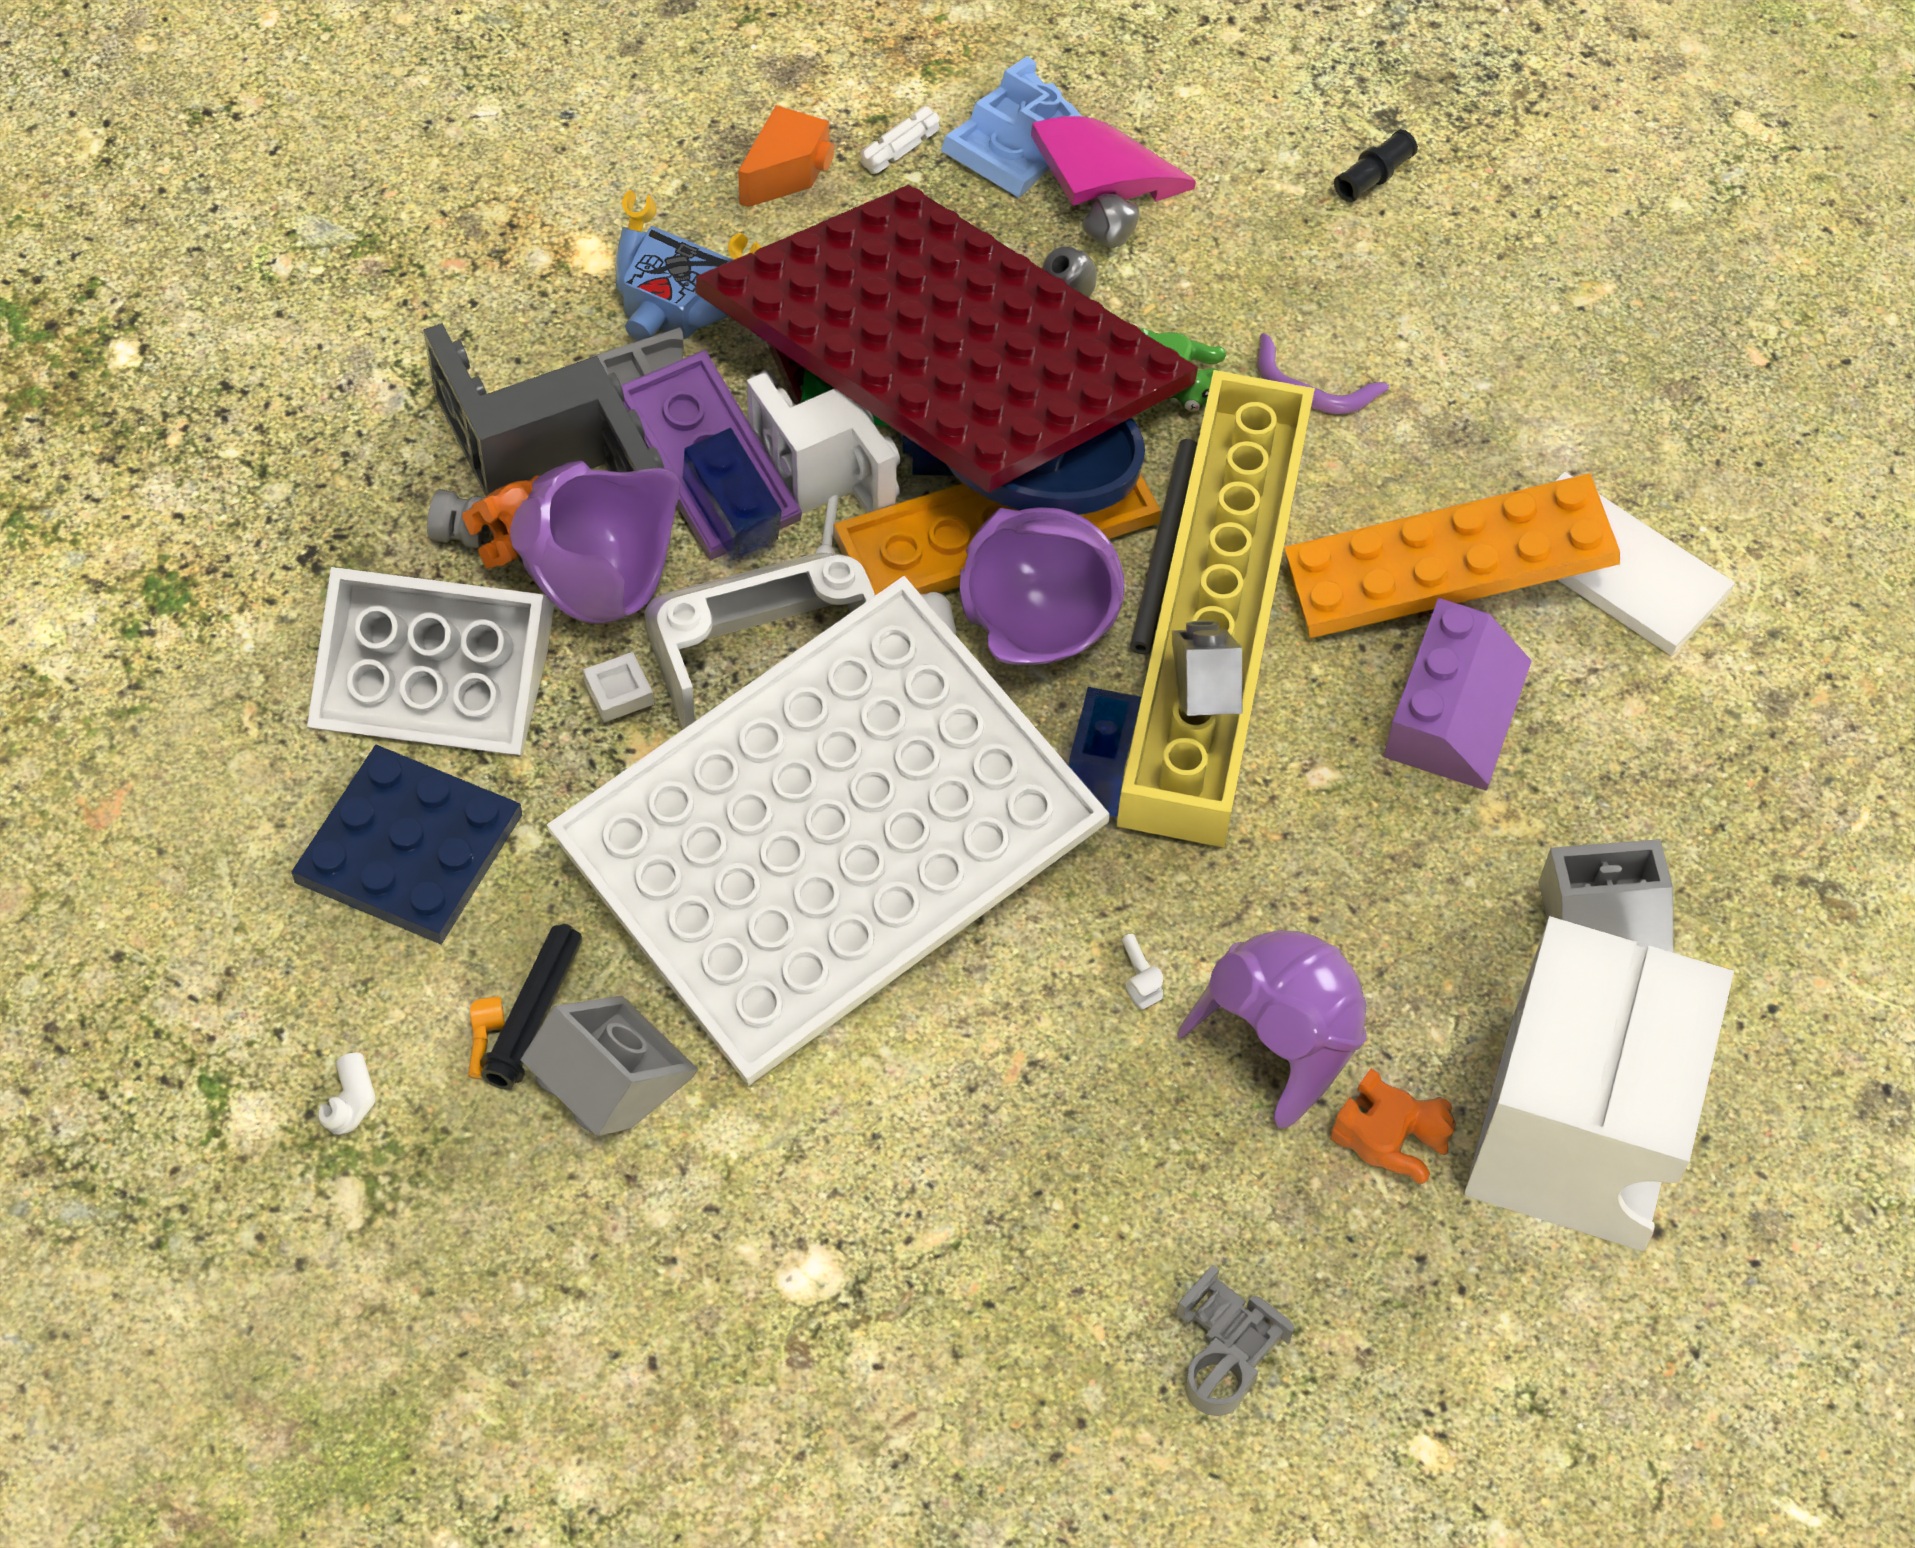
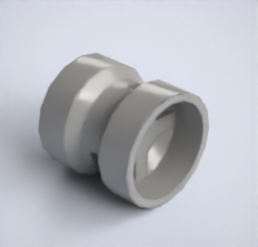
M437 490L432 498L428 512V538L431 541L447 543L452 539L460 540L465 547L475 549L487 544L491 531L490 528L485 524L480 532L470 535L462 519V513L471 508V504L485 497L473 496L470 499L459 498L454 491Z

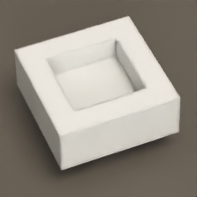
M633 652L583 669L584 682L604 723L654 705L653 691Z

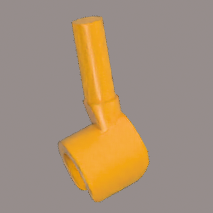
M498 996L477 999L470 1006L473 1045L468 1076L471 1078H482L481 1071L483 1068L480 1065V1060L487 1049V1031L502 1030L505 1024L501 997Z

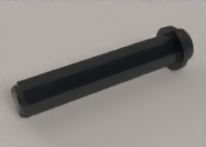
M563 923L560 926L555 925L551 928L492 1051L483 1054L480 1060V1065L483 1068L481 1077L490 1085L508 1090L512 1089L514 1083H519L523 1080L525 1070L522 1067L524 1063L520 1059L543 1025L582 943L581 933L574 930L572 926Z

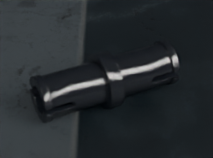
M1400 129L1378 147L1372 146L1364 150L1359 155L1358 162L1334 179V187L1337 194L1346 202L1352 203L1375 184L1381 185L1386 183L1393 176L1394 170L1417 153L1418 146L1415 138L1408 131Z

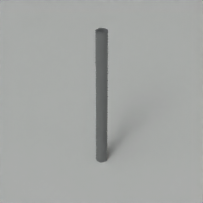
M1191 439L1181 440L1176 453L1130 643L1131 650L1138 654H1148L1152 647L1197 448V442Z

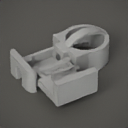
M1211 1265L1179 1301L1176 1315L1188 1324L1195 1320L1209 1331L1206 1334V1338L1211 1343L1205 1350L1197 1354L1190 1363L1186 1376L1185 1390L1189 1401L1197 1410L1207 1415L1221 1416L1231 1413L1240 1406L1245 1394L1256 1383L1259 1371L1255 1367L1280 1338L1286 1343H1290L1294 1325L1288 1318L1258 1296L1251 1297L1247 1308H1245L1246 1300L1217 1279L1219 1269ZM1207 1292L1211 1293L1210 1297L1195 1313L1191 1312ZM1267 1318L1273 1322L1272 1326L1266 1322ZM1208 1365H1217L1198 1388L1195 1382V1376L1198 1371ZM1231 1370L1238 1380L1237 1392L1223 1399L1209 1397L1221 1379Z

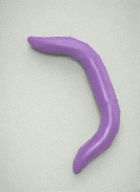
M1262 333L1260 335L1257 365L1262 379L1315 388L1290 378L1279 371L1275 361L1276 347L1272 339L1267 334ZM1383 382L1371 383L1347 395H1332L1315 388L1311 408L1330 414L1355 412L1389 389V385Z

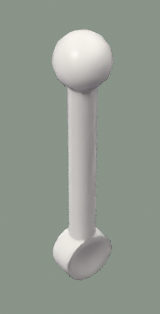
M834 495L828 500L822 545L817 548L815 553L836 554L832 547L838 495Z

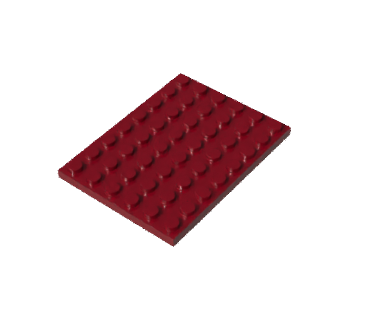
M910 185L898 188L879 198L831 217L800 232H796L791 236L759 248L754 254L749 253L698 275L696 279L695 293L988 493L1194 385L1198 371L1196 365L1181 357L1174 349L1162 345L1143 333L1137 326L1124 321L1105 309L1101 303L1089 299L1067 285L1063 279L1051 275L1032 263L1026 256L1016 253L997 241L991 234L981 231L959 217L956 212L943 207L924 195L920 189Z

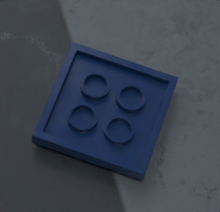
M375 744L291 871L294 883L442 945L522 817L521 803Z

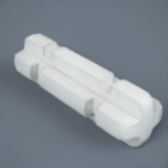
M927 106L917 110L910 115L912 120L906 118L879 137L880 143L873 141L861 150L860 155L862 159L860 162L862 166L867 168L871 174L881 172L890 165L888 160L895 162L923 142L920 137L927 139L939 130L938 122L940 118L938 114Z

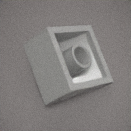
M623 996L554 1006L520 1059L536 1075L538 1084L549 1093L556 1095L574 1113L576 1122L596 1136L633 1128L690 1081L698 1071V1068Z

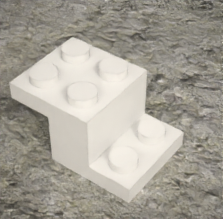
M765 372L747 380L749 424L800 507L802 514L827 504L829 498L834 495H838V498L852 492L867 513L896 504V497L900 495L899 486L896 481V466L900 464L899 452L893 440L889 436L883 437L875 427L872 413L837 389H832L793 406L787 392L783 388L777 390Z

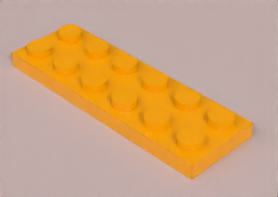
M1140 473L1135 487L1124 499L1108 508L1081 514L1080 516L1089 520L1108 539L1160 523L1161 509ZM962 483L834 523L833 536L842 555L854 558L863 566L875 595L903 576L908 579L920 595L934 591L942 593L960 587V571L966 563V549L986 520L1000 508L1020 510L994 502Z
M1591 473L1284 547L1286 561L1310 639L1432 610L1435 608L1438 598L1461 603L1620 564V549Z

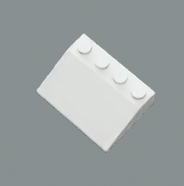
M331 567L307 727L522 756L547 657L554 603L544 594Z

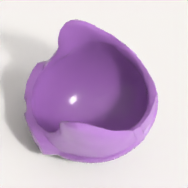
M581 460L563 464L544 473L532 483L530 495L518 507L510 528L512 546L521 556L526 571L537 586L564 613L587 623L598 624L620 620L643 608L652 598L659 584L667 548L670 544L671 529L680 492V481L673 471L664 468L612 472L591 470Z
M1046 507L1023 509L1020 511L1000 508L980 527L966 549V563L960 571L962 608L969 622L982 626L988 634V648L994 658L1002 663L1041 665L1067 659L1097 642L1110 630L1117 619L1124 596V575L1115 548L1106 535L1093 523L1080 515L1062 509Z
M1277 930L1254 936L1245 942L1234 943L1229 948L1225 956L1216 963L1211 973L1210 983L1179 1027L1177 1033L1178 1039L1184 1038L1220 1006L1247 1020L1255 1029L1263 1044L1275 1054L1287 1059L1290 1063L1291 1071L1287 1085L1274 1113L1276 1125L1279 1129L1294 1124L1316 1103L1330 1087L1355 1051L1362 1047L1367 1037L1364 1027L1367 1005L1358 976L1339 948L1308 933Z

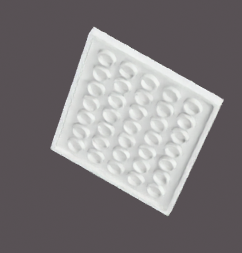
M903 576L547 824V827L555 841L745 1083L750 1086L1109 822L1110 813L908 579Z

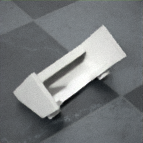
M822 552L664 593L652 599L645 610L646 631L682 729L695 722L693 686L679 649L696 645L706 639L830 605L847 604L851 613L875 596L863 566L849 556Z

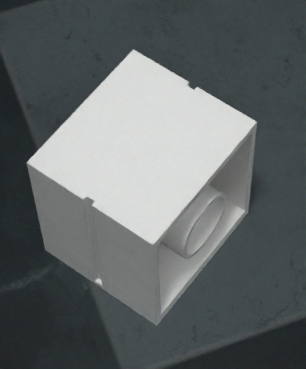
M1549 916L1512 1017L1464 1196L1645 1251L1654 1232L1655 1224L1652 1220L1661 1183H1678L1690 1162L1734 971L1652 946H1648V948L1637 946L1635 941Z

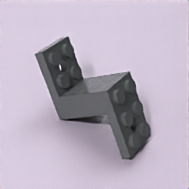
M443 323L423 329L434 395L485 496L507 484L516 481H530L534 476H541L553 468L573 461L581 460L590 469L605 464L608 471L612 472L664 468L658 450L654 446L647 448L643 440L645 438L644 429L637 412L634 409L627 411L624 406V393L617 375L614 372L607 374L598 356L487 394L480 377L471 378L467 371L470 369V363L460 340L452 342Z

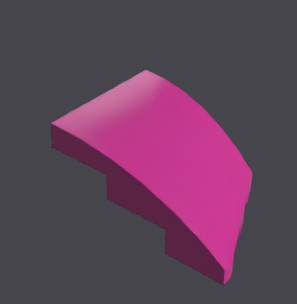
M1063 116L1032 123L1031 137L1072 206L1095 199L1097 196L1105 193L1118 195L1124 200L1150 193L1154 201L1157 202L1195 189L1196 181L1191 176L1104 121L1081 116Z

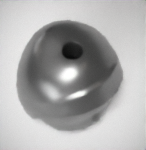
M1105 193L1097 196V201L1092 205L1089 214L1082 222V228L1089 236L1109 248L1121 247L1127 242L1137 226L1139 209L1136 205L1118 195Z
M1070 246L1059 247L1050 252L1045 258L1043 270L1063 279L1067 285L1089 298L1096 286L1097 271L1094 262L1084 251H1078Z

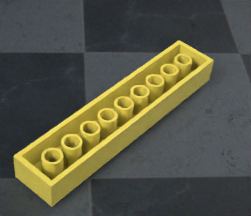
M1217 370L1213 371L1121 789L1116 827L1225 848L1315 388ZM1191 621H1215L1219 623V629H1227L1242 647L1243 714L1186 715L1179 703L1172 646L1173 630H1186V623Z

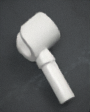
M1128 934L1122 938V942L1137 975L1126 980L1125 984L1133 1003L1143 1010L1163 998V990L1161 988L1163 975L1158 967H1150L1149 963L1145 960L1135 935Z

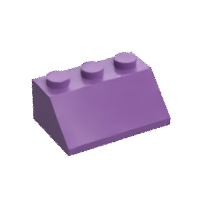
M1438 598L1393 718L1383 757L1487 791L1532 661L1490 614Z

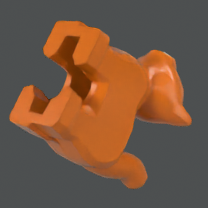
M534 476L530 481H516L500 487L485 498L471 504L472 507L462 513V519L470 535L480 532L485 524L493 534L494 539L491 542L478 548L479 555L487 569L498 565L502 567L514 561L517 557H521L512 546L510 528L516 510L528 498L532 491V483L540 476Z
M1371 1068L1358 1086V1091L1361 1093L1356 1101L1349 1098L1339 1111L1330 1139L1345 1148L1353 1149L1364 1162L1371 1166L1383 1167L1397 1174L1407 1175L1416 1183L1423 1184L1428 1181L1430 1176L1427 1166L1417 1157L1401 1153V1148L1407 1136L1414 1134L1422 1143L1436 1152L1446 1155L1449 1152L1448 1142L1456 1126L1451 1113L1452 1105L1442 1097L1416 1100L1408 1092L1383 1082L1380 1074ZM1359 1106L1364 1108L1368 1112L1362 1113L1361 1111H1359Z

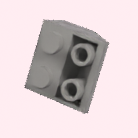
M1661 839L1550 848L1538 882L1547 921L1549 916L1635 941L1637 946L1644 948L1652 946L1673 953V885Z

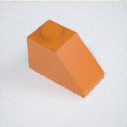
M776 105L738 170L740 205L750 207L812 188L820 171H827L834 156L835 145L829 142V121Z

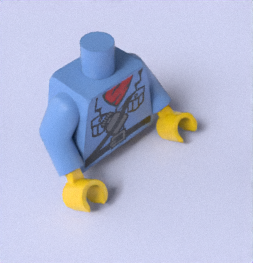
M633 190L626 192L622 199V207L630 219L628 227H622L615 259L616 288L623 296L624 312L629 317L625 324L628 334L634 340L640 341L655 336L658 330L667 332L681 327L683 337L686 339L698 328H703L727 318L728 315L695 293L696 279L700 274L733 261V259L742 257V252L747 246L748 238L743 233H737L730 239L728 252L733 258L730 259L652 225L647 232L642 231L644 223L650 222L656 214L657 206L655 201L648 194L644 209L640 212H633L636 193ZM754 242L748 254H754L762 246Z

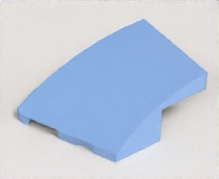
M1028 56L1005 70L1000 87L975 103L971 119L945 136L941 149L943 153L1018 198L1027 192L1049 169L1047 162L1031 137L1032 123L1063 116H1081L1075 107L1062 97L1061 91L1054 83H1043L1035 73L1036 62Z

